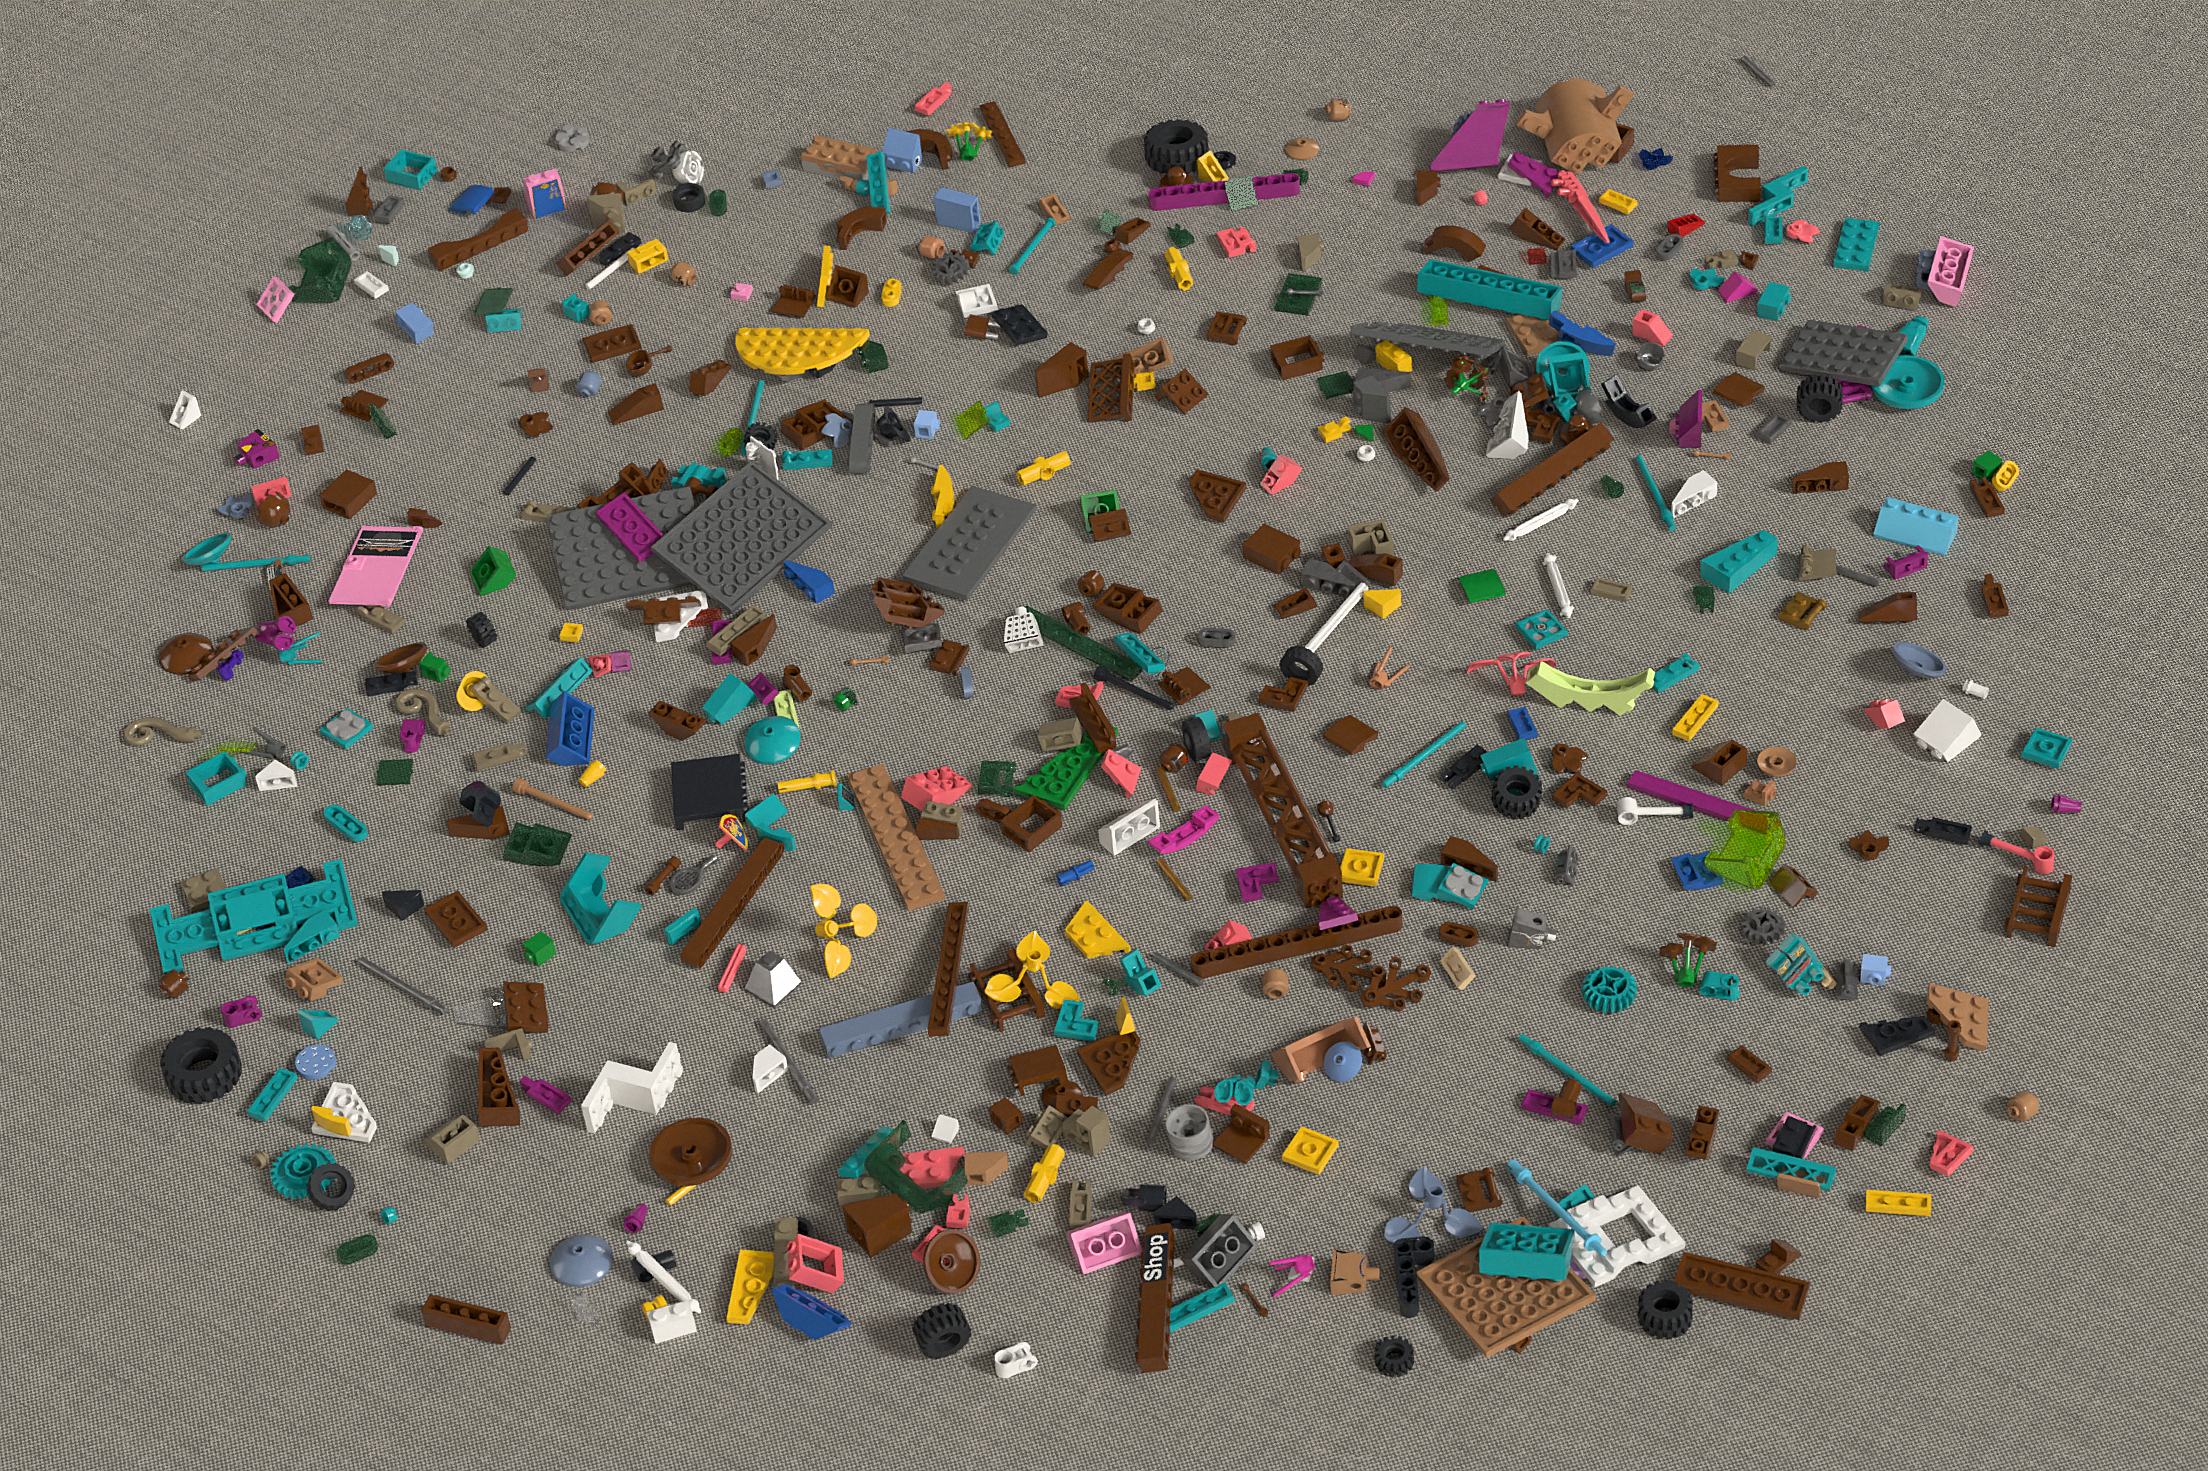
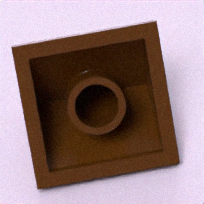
M835 265L826 298L857 307L869 293L867 275Z

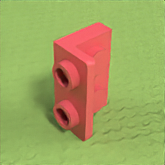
M286 476L251 486L257 507L270 494L276 495V491L285 498L292 497Z

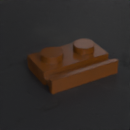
M1125 509L1089 516L1095 543L1131 535Z
M944 639L942 647H939L929 664L930 670L945 674L949 672L955 676L970 651L969 645L962 646L961 643Z

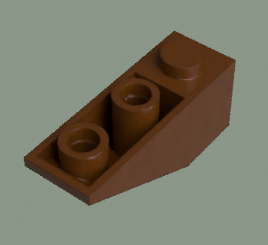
M362 166L358 169L347 197L346 207L349 216H369L370 209H373V200L369 197L370 188L366 184L367 175L363 172Z
M1527 208L1522 210L1509 227L1521 239L1554 250H1558L1566 240Z
M715 360L713 363H707V365L691 371L689 392L703 396L712 393L731 369L732 365L726 364L724 360Z
M1846 461L1828 462L1794 477L1792 492L1807 493L1848 490L1849 474Z
M1387 553L1353 556L1349 562L1364 577L1391 586H1395L1403 576V559Z
M1897 592L1859 611V622L1870 624L1875 621H1882L1884 623H1892L1893 621L1909 623L1916 621V592Z
M774 614L730 643L733 657L745 666H749L763 655L777 629Z

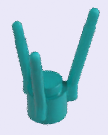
M318 631L293 643L287 650H279L282 663L288 662L289 665L322 663V660L315 659L295 660L298 657L297 650L307 647L308 644L305 642L319 636L321 632Z

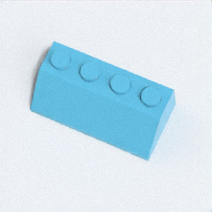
M1887 497L1881 507L1873 537L1913 548L1919 545L1924 551L1945 556L1957 534L1959 516Z

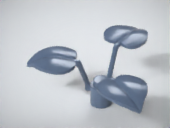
M1423 1166L1414 1174L1409 1184V1193L1413 1198L1417 1200L1425 1199L1418 1217L1413 1224L1403 1217L1392 1218L1385 1226L1384 1238L1394 1245L1395 1241L1401 1238L1420 1237V1232L1415 1227L1418 1225L1427 1207L1437 1209L1442 1206L1444 1217L1447 1218L1444 1225L1445 1229L1456 1238H1467L1478 1234L1483 1230V1226L1476 1217L1464 1209H1452L1449 1215L1446 1209V1201L1443 1200L1445 1193L1443 1183L1426 1166Z

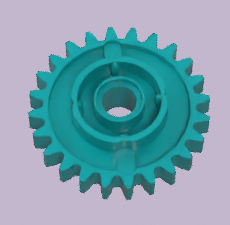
M307 1143L303 1147L297 1144L296 1149L289 1147V1152L282 1151L283 1157H276L277 1162L272 1163L273 1169H270V1178L274 1189H277L279 1195L283 1193L285 1198L291 1195L292 1200L298 1196L300 1201H302L304 1196L309 1197L307 1194V1182L314 1170L318 1169L320 1165H326L327 1163L335 1164L336 1160L333 1153L330 1154L329 1149L324 1150L323 1145L317 1148L315 1143L310 1147ZM329 1177L321 1182V1190L325 1192V1186H332L331 1180H335V1178Z

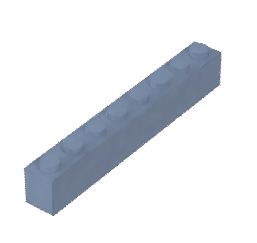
M974 982L956 987L951 1021L983 1012L981 998ZM933 994L819 1028L821 1042L828 1059L927 1029Z

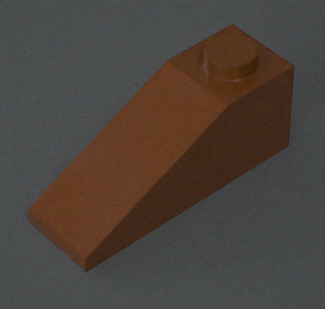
M656 384L637 389L608 412L613 425L664 410L661 393Z
M503 806L495 810L493 822L489 827L472 818L473 814L446 821L450 837L492 840L510 835Z
M1453 836L1449 837L1441 851V865L1451 867L1455 863L1485 879L1497 882L1498 866L1469 841Z

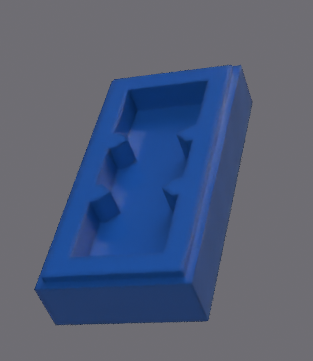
M1526 707L1507 711L1508 719L1518 740L1538 737V732Z

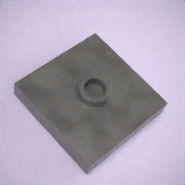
M939 623L928 624L923 628L902 629L905 653L942 647Z

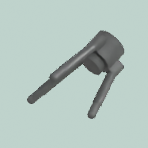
M253 727L252 729L268 740L266 744L268 753L245 749L239 750L240 753L274 759L275 756L278 758L283 756L286 745L273 739L258 728Z

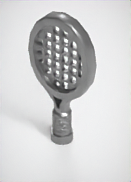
M712 854L702 865L687 867L676 872L669 882L672 893L686 895L695 891L703 881V871L718 861L717 858Z

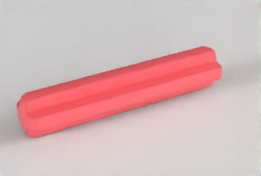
M736 945L717 985L719 992H728L747 951L745 945Z

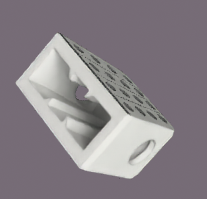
M1025 607L1016 608V615L1006 619L1004 645L1008 652L1012 653L1043 646L1042 637L1034 615L1030 612L1027 613Z

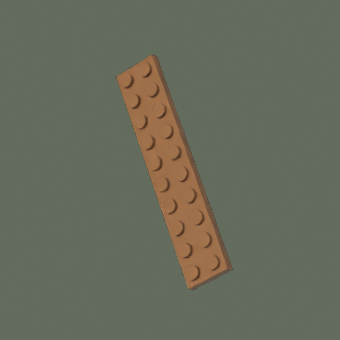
M884 764L848 774V782L908 911L945 900V893Z

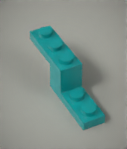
M1802 166L1763 185L1762 199L1765 202L1749 209L1748 223L1753 227L1765 221L1766 216L1773 217L1793 207L1794 192L1791 190L1808 182V168Z

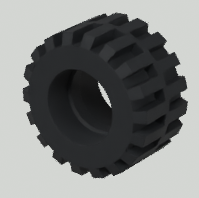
M1816 374L1813 377H1806V380H1802L1797 387V411H1799L1801 416H1804V419H1810L1811 422L1819 421V423H1823V421H1830L1831 418L1835 419L1841 413L1843 406V389L1841 384L1829 375L1826 377L1824 374L1820 376Z
M1509 766L1506 767L1505 771L1501 770L1499 775H1496L1493 782L1491 799L1498 813H1504V817L1511 816V819H1516V817L1524 819V815L1530 817L1532 812L1535 813L1541 800L1542 782L1537 774H1533V770L1530 769L1528 771L1524 766L1522 768H1518V766L1511 768ZM1510 789H1518L1526 794L1515 796L1508 791Z
M1664 1280V1282L1655 1281L1654 1285L1650 1283L1646 1289L1643 1288L1638 1298V1319L1640 1326H1642L1645 1332L1649 1331V1335L1652 1337L1656 1335L1658 1339L1667 1337V1340H1669L1673 1336L1676 1338L1680 1337L1681 1333L1685 1334L1687 1328H1690L1693 1318V1298L1689 1290L1685 1291L1683 1285L1678 1286V1282L1673 1281L1669 1283L1668 1280ZM1670 1308L1673 1309V1311L1662 1312L1657 1309Z
M941 1303L925 1310L914 1321V1327L912 1328L913 1335L922 1353L931 1359H941L942 1357L946 1358L952 1354L954 1355L957 1351L964 1348V1345L969 1342V1338L972 1335L971 1327L961 1308L956 1304L952 1305V1303Z

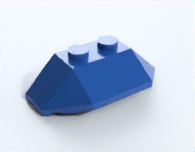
M783 1284L772 1290L783 1321L790 1324L792 1328L802 1331L811 1339L816 1340L851 1326V1321H849L846 1315L816 1297L799 1289L792 1288L791 1285Z

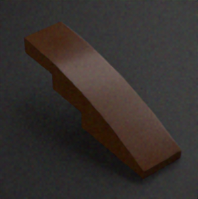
M1121 248L1113 251L1092 270L1083 282V286L1099 290L1114 282L1115 275L1124 270L1125 263L1133 259L1134 253Z

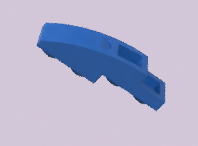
M1555 310L1550 314L1548 325L1559 331L1558 339L1561 341L1573 343L1583 351L1604 356H1612L1614 354L1616 343L1599 333L1597 329L1589 325L1582 329L1577 323H1573L1565 315Z

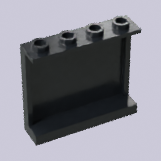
M740 754L671 762L673 810L677 831L684 830V821L723 817L728 814H741L743 822H746L745 814L749 810L748 803H744V800H748L747 789H743V786H747L746 775L742 774L746 772L745 761L740 759Z

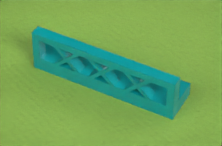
M582 657L570 661L525 707V710L530 712L535 709L543 719L547 718L550 715L551 703L564 691L571 694L593 670Z
M1754 1147L1746 1168V1172L1777 1179L1778 1176L1776 1171L1781 1172L1783 1166L1787 1168V1171L1781 1174L1796 1177L1794 1172L1801 1170L1808 1174V1176L1802 1179L1817 1182L1815 1177L1822 1175L1825 1179L1824 1182L1827 1184L1820 1183V1190L1830 1192L1831 1186L1836 1180V1167Z

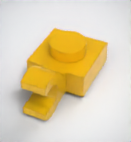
M1343 417L1337 424L1332 421L1318 427V433L1328 443L1342 437V432L1350 431L1351 427L1348 423L1351 421L1348 417Z

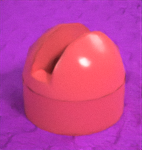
M1484 190L1477 191L1473 195L1477 205H1485L1487 203L1488 197Z

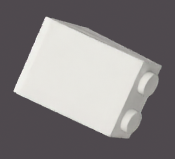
M1944 699L1914 733L1917 740L1916 744L1924 750L1926 748L1929 749L1934 757L1939 760L1942 758L1947 762L1982 735L1972 717Z

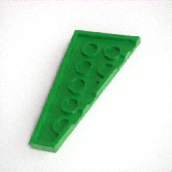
M1113 727V729L1115 730V736H1117L1118 728ZM1086 733L1079 746L1070 747L1065 753L1061 752L1042 766L1040 772L1034 776L1030 775L1021 786L1017 785L1014 787L1013 792L1028 799L1035 795L1039 799H1043L1049 806L1065 811L1105 752L1098 753Z

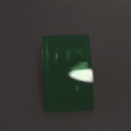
M516 822L504 849L503 860L530 866L560 865L572 834L535 823L534 827Z

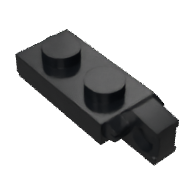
M628 232L604 250L600 255L601 264L607 266L613 260L619 259L631 248L638 247L642 243L641 238Z
M416 671L365 679L368 697L404 691V688L418 684Z
M1935 817L1928 820L1917 818L1914 832L1925 836L1968 845L1972 831L1971 825Z

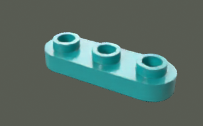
M334 804L324 809L323 813L326 822L351 841L361 842L367 838L368 831L366 825L344 808Z

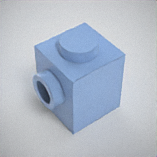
M919 410L914 422L915 437L933 439L936 430L940 426V420L937 419L936 412Z
M1863 954L1860 983L1885 985L1886 977L1890 978L1891 965H1888V957Z

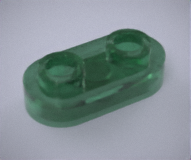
M718 189L710 193V212L714 216L720 217L727 212V195L724 190Z
M363 1235L344 1243L337 1249L338 1260L340 1263L348 1265L369 1257L377 1252L378 1242L373 1235Z

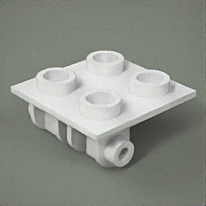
M751 436V442L747 443L745 447L748 463L751 461L755 462L778 480V467L774 451L768 449L761 441H757Z

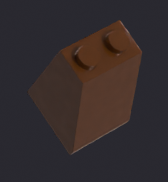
M897 1194L842 1206L847 1233L870 1258L912 1233V1219L909 1216L910 1206L905 1199L901 1200Z

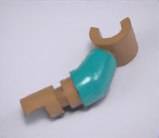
M840 176L839 180L845 182L846 189L854 191L858 195H870L869 180H856L847 176ZM897 180L887 181L889 196L896 194L898 190Z

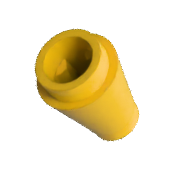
M598 760L590 762L578 779L579 783L587 788L604 776L605 766Z

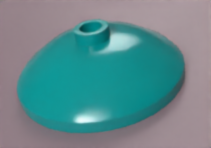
M1560 341L1546 346L1541 351L1536 362V373L1542 372L1547 389L1552 391L1547 367L1548 357L1584 352L1579 346L1570 342ZM1584 352L1585 360H1586V366H1587V371H1588V376H1589L1590 363H1589V359H1588L1586 353ZM1579 365L1554 368L1558 393H1571L1583 386ZM1562 369L1565 371V373L1561 374L1559 373V370Z
M224 532L200 542L182 557L183 562L188 565L217 563L220 560L219 557L228 549L232 535L229 532Z
M769 716L752 725L745 736L744 745L747 754L755 762L766 765L777 764L787 760L796 752L800 745L801 733L793 720L784 716Z

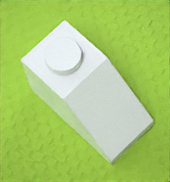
M770 1044L754 1056L753 1083L757 1093L788 1071L786 1057Z

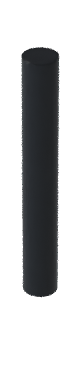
M922 397L869 400V404L874 403L875 407L923 404Z
M531 456L504 489L503 493L506 496L511 494L536 462L535 457Z

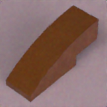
M1861 1094L1846 1112L1844 1121L1836 1129L1833 1144L1853 1151L1866 1133L1881 1102Z

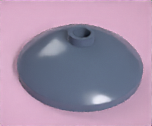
M1896 642L1892 648L1893 655L1898 663L1912 676L1935 678L1943 676L1947 670L1944 661L1924 647L1909 642Z
M580 1234L569 1237L559 1243L550 1256L549 1264L552 1275L560 1283L570 1287H584L598 1282L609 1272L613 1262V1255L610 1246L602 1238L590 1234Z

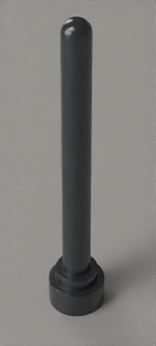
M1101 665L1094 672V679L1099 682L1108 681L1168 710L1174 708L1173 703L1111 675L1108 669Z

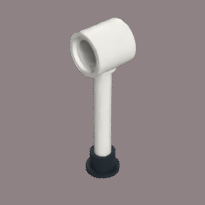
M1625 797L1617 802L1618 821L1623 825H1632L1638 820V815H1683V817L1693 819V803L1682 805V807H1638L1633 798Z

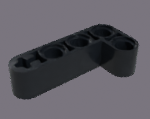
M1425 1236L1401 1238L1396 1240L1393 1246L1400 1312L1406 1318H1414L1419 1314V1293L1415 1266L1430 1264L1435 1257L1434 1242L1431 1238Z

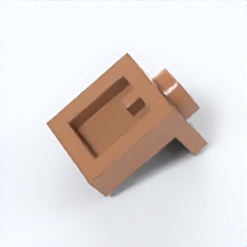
M1754 780L1744 792V798L1766 806L1776 795L1775 781L1771 780L1768 785Z

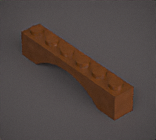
M515 208L502 214L500 219L491 228L477 236L460 241L440 242L429 247L430 261L439 271H443L528 232L527 219Z

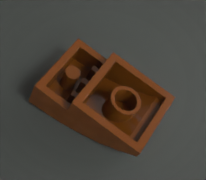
M824 399L797 409L796 416L781 421V433L803 450L827 437V435L821 433L823 427L828 423L825 418L827 414L834 413L842 419H846V416Z
M1113 583L1092 605L1097 612L1107 619L1140 634L1162 612L1159 599L1144 596L1143 590Z

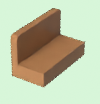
M1783 1166L1781 1173L1787 1171V1168ZM1798 1170L1794 1172L1796 1177L1778 1173V1189L1815 1198L1820 1197V1183L1824 1184V1176L1819 1175L1815 1177L1817 1182L1802 1179L1808 1176L1805 1171Z

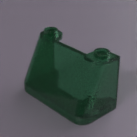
M330 237L301 250L299 264L305 269V273L300 286L291 285L288 287L295 294L291 301L333 303L340 299L352 266V260L334 237Z

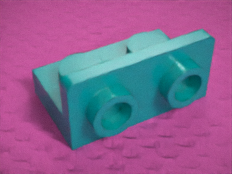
M997 221L980 225L970 245L971 250L975 252L988 249L991 255H995L1005 234L1003 228L1000 227Z
M522 308L504 309L502 313H486L487 331L521 330Z

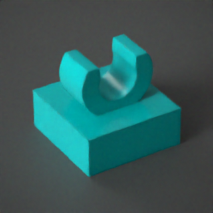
M1266 1060L1261 1062L1256 1074L1255 1088L1263 1090L1266 1084L1275 1085L1279 1071L1270 1069L1271 1062Z

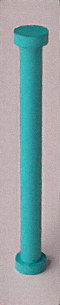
M1049 217L1046 219L1045 225L1016 263L1010 266L1009 272L1011 274L1017 275L1019 273L1020 267L1049 229L1055 226L1056 222L1053 218Z

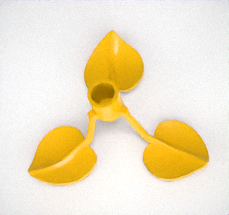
M816 884L810 886L813 907L816 913L825 919L817 923L815 932L819 937L831 940L825 946L824 960L828 976L833 978L850 966L851 954L847 946L840 945V941L831 936L838 932V928L853 926L856 936H869L877 926V916L870 906L861 903L853 906L850 912L852 922L837 925V923L830 919L836 914L835 909L841 904L838 891L827 884Z
M1035 930L1024 937L1017 947V957L1019 960L1026 962L1023 964V969L1018 979L1014 982V979L1009 975H995L989 980L984 991L993 1000L999 1002L1013 1001L1021 994V989L1017 985L1020 983L1027 969L1030 972L1041 970L1045 987L1049 990L1045 993L1044 997L1049 1006L1061 1009L1064 999L1080 1002L1078 993L1069 984L1056 981L1052 986H1049L1042 962L1049 958L1050 948Z

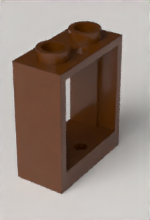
M1311 335L1270 345L1271 360L1282 380L1323 370L1322 362H1325L1322 352H1319L1318 344L1316 341H1313ZM1306 352L1311 356V358L1289 364L1285 360V358Z
M1033 795L1000 820L1002 834L1027 852H1031L1062 828V815L1059 810L1052 808L1043 799ZM1035 813L1047 821L1033 833H1029L1019 826Z

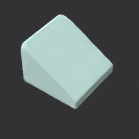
M379 245L382 260L396 266L399 260L396 246Z

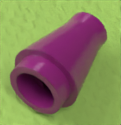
M2058 794V796L2053 795L2051 811H2055V813H2080L2081 801Z
M637 1204L624 1218L623 1226L627 1232L635 1234L643 1229L648 1212V1207L645 1204Z

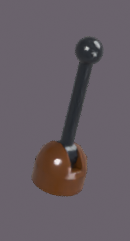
M1328 800L1322 801L1317 805L1318 812L1322 817L1327 818L1333 833V841L1339 842L1340 836L1337 835L1331 819L1334 811L1332 802Z

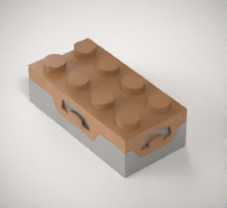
M815 135L812 139L813 144L801 154L803 171L837 179L843 175L856 180H867L866 156L876 153V149Z

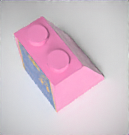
M556 169L523 178L525 201L534 219L566 210L561 179Z

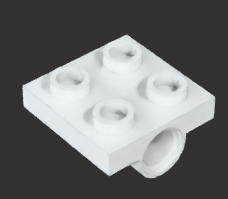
M990 284L956 291V297L964 318L969 317L970 314L980 315L998 310Z

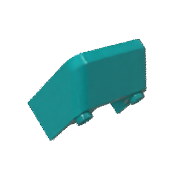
M585 852L562 889L560 902L584 940L589 944H598L627 931L642 904L615 899L611 908H609L601 895L607 887L602 873L611 858L610 856Z

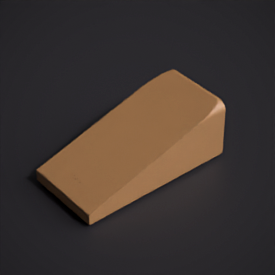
M1055 194L1039 199V207L1048 218L1050 217L1055 220V225L1071 220V217Z

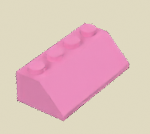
M1940 236L1927 284L1939 302L1956 307L1964 288L1974 247Z

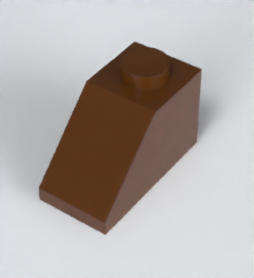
M1437 170L1417 171V206L1423 205L1438 194L1437 187H1441V177H1437Z

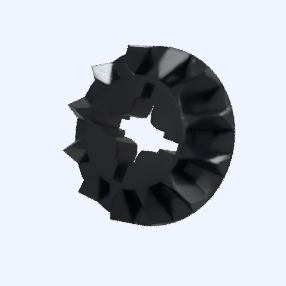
M1218 151L1213 154L1225 171L1227 168L1232 169V166L1236 165V156L1232 152Z

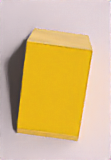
M1211 151L1197 159L1198 178L1202 181L1215 182L1229 179Z
M1401 589L1363 591L1364 607L1384 619L1401 606Z

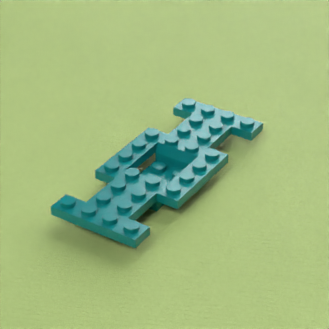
M342 858L322 863L326 876L325 880L288 889L285 875L280 874L207 893L210 910L180 918H172L169 904L149 908L164 975L172 969H176L178 972H185L181 955L215 946L220 947L222 959L227 961L287 945L297 933V925L305 923L308 918L325 909L330 916H336L339 931L358 926ZM273 922L276 924L275 927L237 936L239 931Z

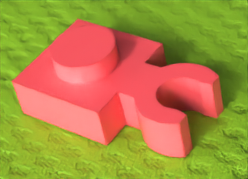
M954 1194V1206L948 1207L946 1225L949 1228H968L970 1217L969 1197L965 1195L964 1200L958 1201L957 1194Z

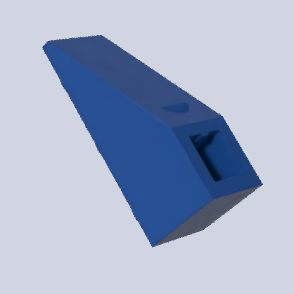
M784 561V575L788 580L791 579L795 586L805 593L808 599H812L817 604L835 594L833 580L823 571Z

